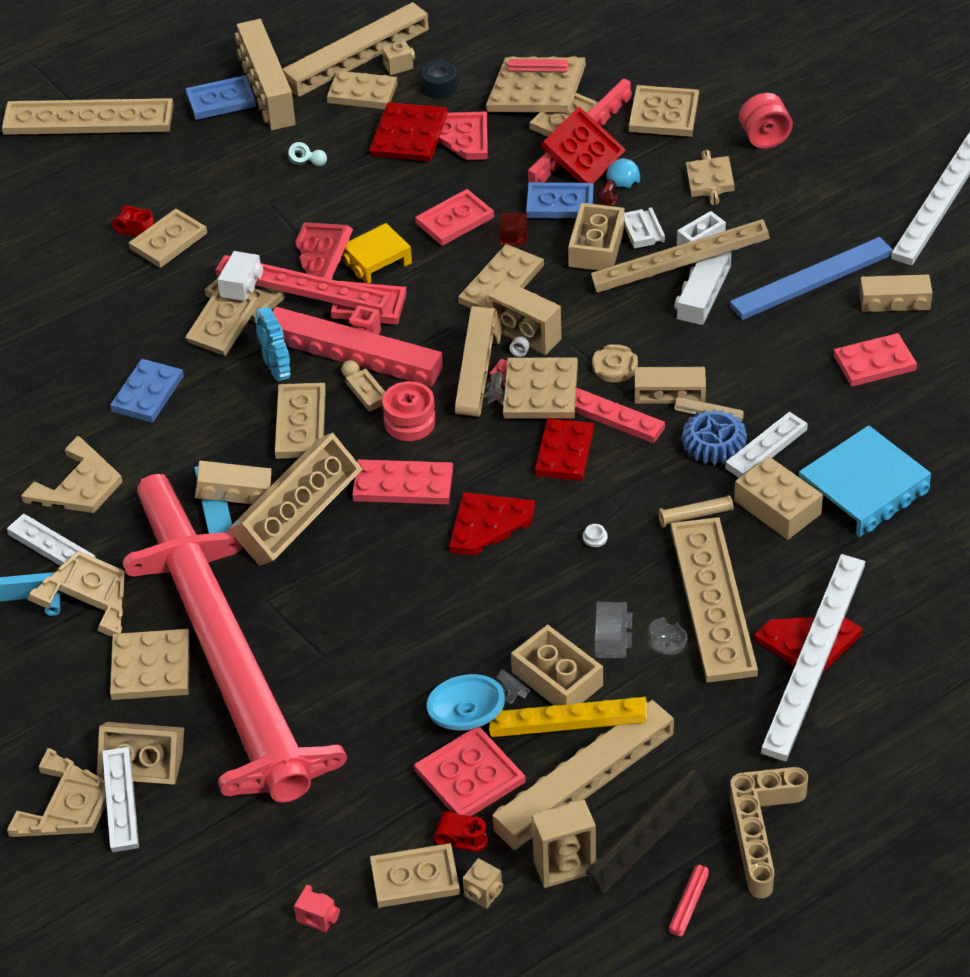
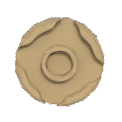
M622 345L604 346L603 350H597L592 357V370L595 375L603 381L611 383L629 380L635 375V367H638L637 355L632 353L630 348Z

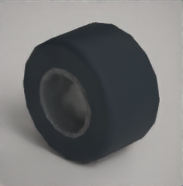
M436 60L425 64L420 70V82L423 93L432 98H444L452 95L458 86L457 69L455 66L443 60Z

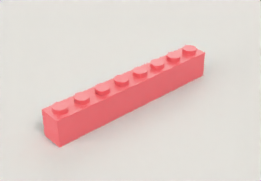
M275 307L272 311L275 318H277V322L281 325L284 342L287 347L341 362L353 360L358 363L359 367L412 382H419L430 387L433 386L443 369L442 352L279 307Z

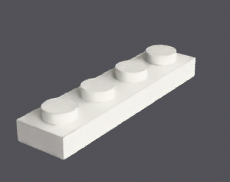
M788 412L728 459L725 468L740 478L768 456L774 457L807 430V423L791 412Z
M22 514L7 528L8 535L60 566L78 551L95 558V555L25 514Z
M129 747L102 751L110 848L112 852L139 848Z

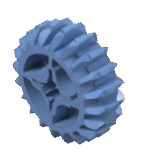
M704 409L702 414L696 412L694 417H689L682 433L684 450L688 452L689 457L694 456L696 462L703 460L704 464L712 462L714 466L717 462H721L724 465L726 460L745 447L747 440L746 430L740 418H734L733 413L725 414L724 409L721 412H716L715 409L712 412Z

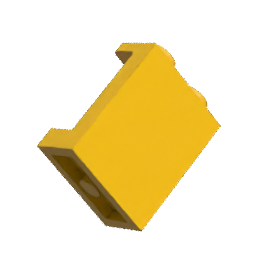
M387 223L350 240L346 244L341 256L345 266H349L359 279L368 284L371 283V273L397 260L403 266L412 263L411 246Z

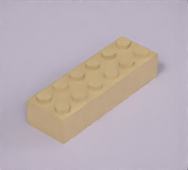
M261 19L237 24L238 32L235 33L237 45H240V49H237L238 59L242 61L243 71L247 73L249 85H253L254 98H257L259 110H263L264 122L269 124L271 130L296 125L292 91Z
M334 433L323 436L229 530L259 566L272 562L363 469Z

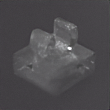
M500 371L492 374L491 382L485 385L489 392L484 393V397L489 402L497 400L501 405H504L506 378Z
M503 669L496 677L503 683L500 684L503 691L508 690L505 701L509 704L515 701L517 694L525 698L530 692L529 688Z

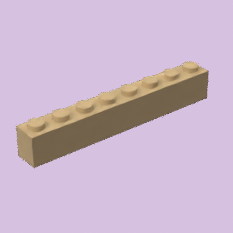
M412 2L283 68V73L292 93L300 97L334 79L337 71H350L383 54L382 47L396 42L408 41L429 30L428 13Z
M651 700L647 703L646 723L615 725L607 733L599 735L592 744L586 748H581L567 762L560 763L553 772L539 778L535 785L526 791L520 792L507 805L499 807L493 814V830L515 851L533 837V814L545 809L550 810L561 807L569 802H578L586 799L671 737L674 731V718Z

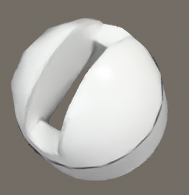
M522 336L516 337L510 344L511 353L518 357L525 356L529 350V341Z

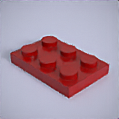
M547 418L535 468V476L583 481L594 432V423Z

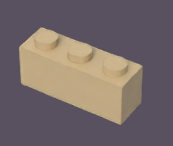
M929 275L861 277L859 296L862 312L930 310L932 288Z
M635 367V404L675 403L677 397L705 402V367Z
M199 461L195 498L254 504L270 488L271 469Z

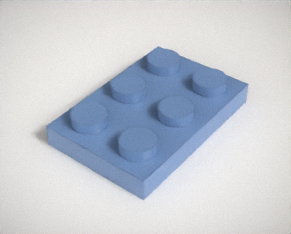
M246 75L186 88V95L195 120L256 107V101Z
M528 182L527 218H577L581 203L593 204V183Z
M141 359L110 404L111 412L153 423L184 377L183 370Z

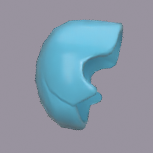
M622 158L609 165L606 178L611 186L629 189L634 182H640V172L632 160Z

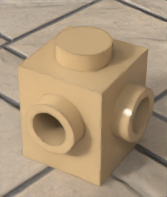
M406 41L382 47L383 64L390 75L413 69L415 53L413 48H409Z
M478 858L463 877L464 897L487 909L503 889L501 870Z

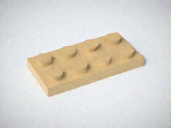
M505 244L458 296L459 304L472 308V306L489 308L488 295L506 280L524 289L544 266V259Z
M325 383L279 384L275 440L276 459L300 458L319 438L324 436Z

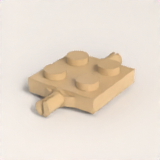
M704 150L701 153L703 160L686 162L691 196H709L710 203L714 205L715 199L717 205L719 203V194L735 191L729 156L711 159L710 151L706 150V156Z

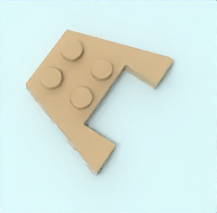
M77 436L66 447L65 453L67 457L81 463L55 490L33 482L21 495L24 503L31 504L32 501L42 502V506L51 507L53 504L63 505L65 509L94 513L122 483L121 475L81 437Z
M78 551L61 565L57 572L51 577L48 576L37 589L34 588L29 594L27 600L49 609L57 591L66 593L106 611L97 631L113 637V634H121L124 570Z
M48 748L39 765L40 773L61 777V780L43 816L16 811L7 829L8 835L11 837L93 833L106 807L105 780L86 769L78 768L74 765L73 761L68 758H61L57 755L56 751Z

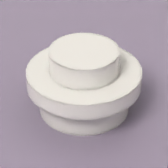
M599 524L589 525L583 533V541L588 546L600 547L607 541V532Z

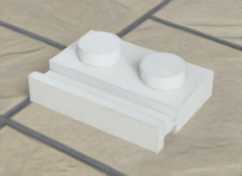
M652 207L648 208V211L641 209L625 213L624 228L634 248L653 245L656 241L665 242V235Z

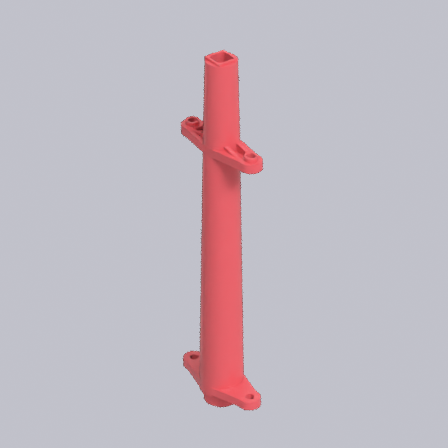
M153 474L142 478L137 487V493L158 545L128 554L123 560V567L129 576L171 573L250 760V763L221 775L218 779L221 793L225 796L270 793L272 799L277 802L283 803L296 800L307 792L311 785V779L340 768L346 762L347 755L340 745L299 748L208 564L209 562L237 554L243 546L230 531L196 535L168 478L164 474Z

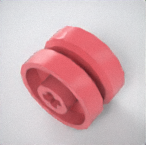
M757 94L750 98L739 112V121L751 144L757 148L775 147L782 143L792 131L793 121L780 97L775 94Z
M406 381L391 386L384 393L382 399L384 425L386 431L392 437L402 441L420 440L431 433L436 422L433 393L426 385L419 382Z

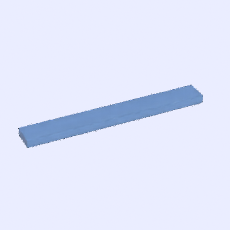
M878 237L731 300L730 307L744 320L890 257L893 250Z

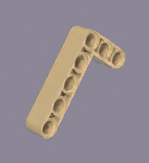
M472 306L455 403L456 415L480 417L492 344L499 345L501 338V323L495 308Z
M799 767L739 773L731 779L730 803L748 890L756 898L770 896L774 883V868L760 807L797 803L805 799L808 775L806 771Z

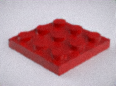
M387 102L369 150L371 156L431 161L448 115L447 107Z
M580 106L540 145L579 183L593 184L608 169L609 165L616 161L626 150Z

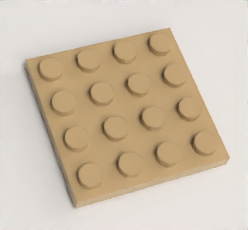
M535 56L529 58L505 57L486 104L487 111L569 112L586 66L585 58L574 56L569 58H557L554 56L549 58H537ZM509 59L568 60L569 68L567 72L509 71L508 61Z

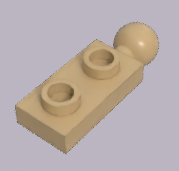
M353 360L344 362L341 372L346 377V384L366 409L370 412L383 406L382 399L385 391L368 370L360 371L358 363Z

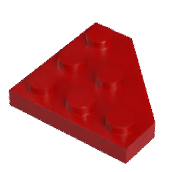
M463 492L449 545L450 553L474 556L482 552V548L488 544L493 543L495 545L510 537L511 532L520 527L524 529L530 526L535 510V501Z
M815 617L770 620L754 635V641L795 667ZM844 617L823 672L862 635L863 628Z

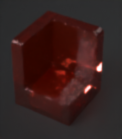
M501 213L500 243L527 245V213Z

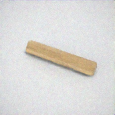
M677 397L674 406L676 411L695 414L696 412L702 414L704 409L708 412H712L713 409L716 412H721L724 409L725 414L733 413L734 418L739 417L741 423L744 417V411L683 397Z

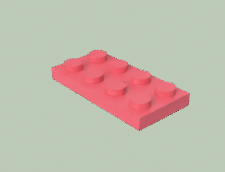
M358 459L357 463L363 470L355 477L352 494L353 501L449 505L453 463Z

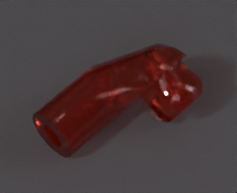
M608 180L599 192V196L606 205H614L618 200V194H613L616 188V183L613 180Z

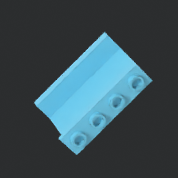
M868 425L799 471V478L810 486L815 487L857 521L856 535L861 537L866 532L873 531L882 521L890 519L901 508L909 506L917 497L925 495L930 489L931 473Z

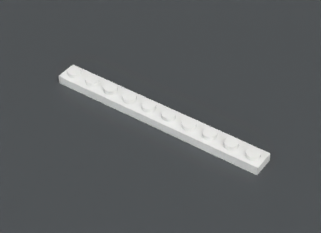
M970 132L892 251L891 259L913 265L970 175Z
M841 554L763 743L761 754L787 762L864 570L865 561Z

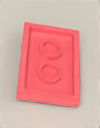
M466 189L416 216L415 220L420 228L443 246L494 218V211Z
M340 281L390 293L391 300L383 315L379 314L380 323L398 325L407 294L406 287ZM333 303L331 318L349 320L356 308ZM363 316V319L368 321L369 318Z
M899 333L834 349L833 356L851 387L916 371L917 368L916 361Z

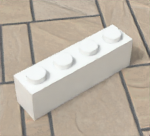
M731 251L719 254L716 257L696 262L695 267H691L689 280L684 282L682 294L677 296L674 308L677 309V319L700 325L704 324L731 267Z

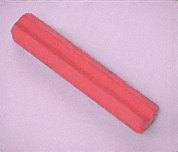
M509 59L508 61L509 71L567 72L569 68L568 60Z
M699 864L694 867L669 925L670 934L678 937L684 934L709 875V869L706 866Z

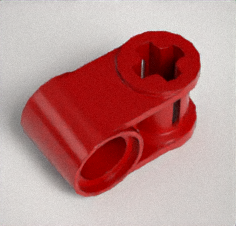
M129 205L123 206L120 210V215L112 221L115 231L133 236H139L154 225L153 215L150 210L134 208Z
M443 812L434 835V841L438 845L451 843L452 848L479 852L488 845V837L485 833L486 824L479 817L460 815L454 812Z

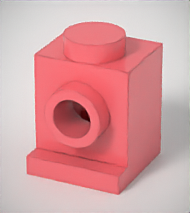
M358 305L349 319L352 328L379 335L381 331L379 310ZM363 316H364V317H368V318H369L368 321H367V320H364V319H363Z
M306 885L294 905L297 922L323 932H327L331 923L334 924L337 921L340 913V908L335 907L333 899L325 894L312 892V886Z

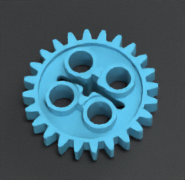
M267 306L257 309L255 313L256 333L262 346L261 350L264 361L277 382L288 379L290 376L289 371H291L289 367L290 357L284 342L281 325L277 322V318H275L271 308Z

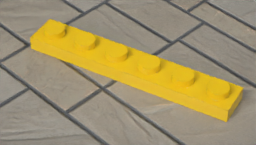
M646 697L501 710L490 721L489 731L491 737L646 723L647 701Z

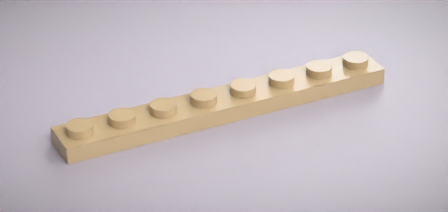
M761 219L593 272L591 275L598 293L623 284H630L639 279L652 277L655 274L668 270H674L687 264H693L706 258L716 257L722 253L738 250L754 243H760L770 239L765 222Z

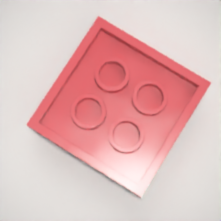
M480 727L466 732L414 764V771L451 812L466 816L476 814L526 782L525 775Z

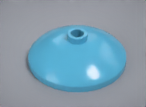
M477 674L461 675L444 681L431 692L427 700V710L431 720L441 727L456 731L472 730L486 725L501 712L505 703V695L502 686L490 677Z

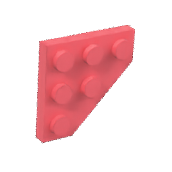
M487 112L448 113L438 143L466 160L488 159Z
M304 223L296 239V245L300 249V260L306 273L332 280V276L341 260L353 229L348 225Z

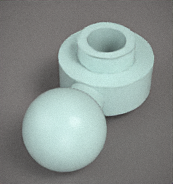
M302 142L292 144L288 151V158L295 165H303L309 160L314 166H323L327 161V155L324 151L315 150L310 152L308 146ZM295 153H300L302 157H296Z

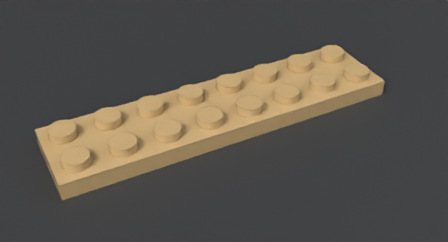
M173 98L8 101L2 131L3 135L170 132L174 105Z
M720 518L671 523L672 538L706 683L757 677L758 669Z

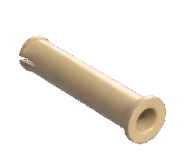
M730 495L722 498L666 510L659 508V521L662 527H666L670 523L733 511V501Z

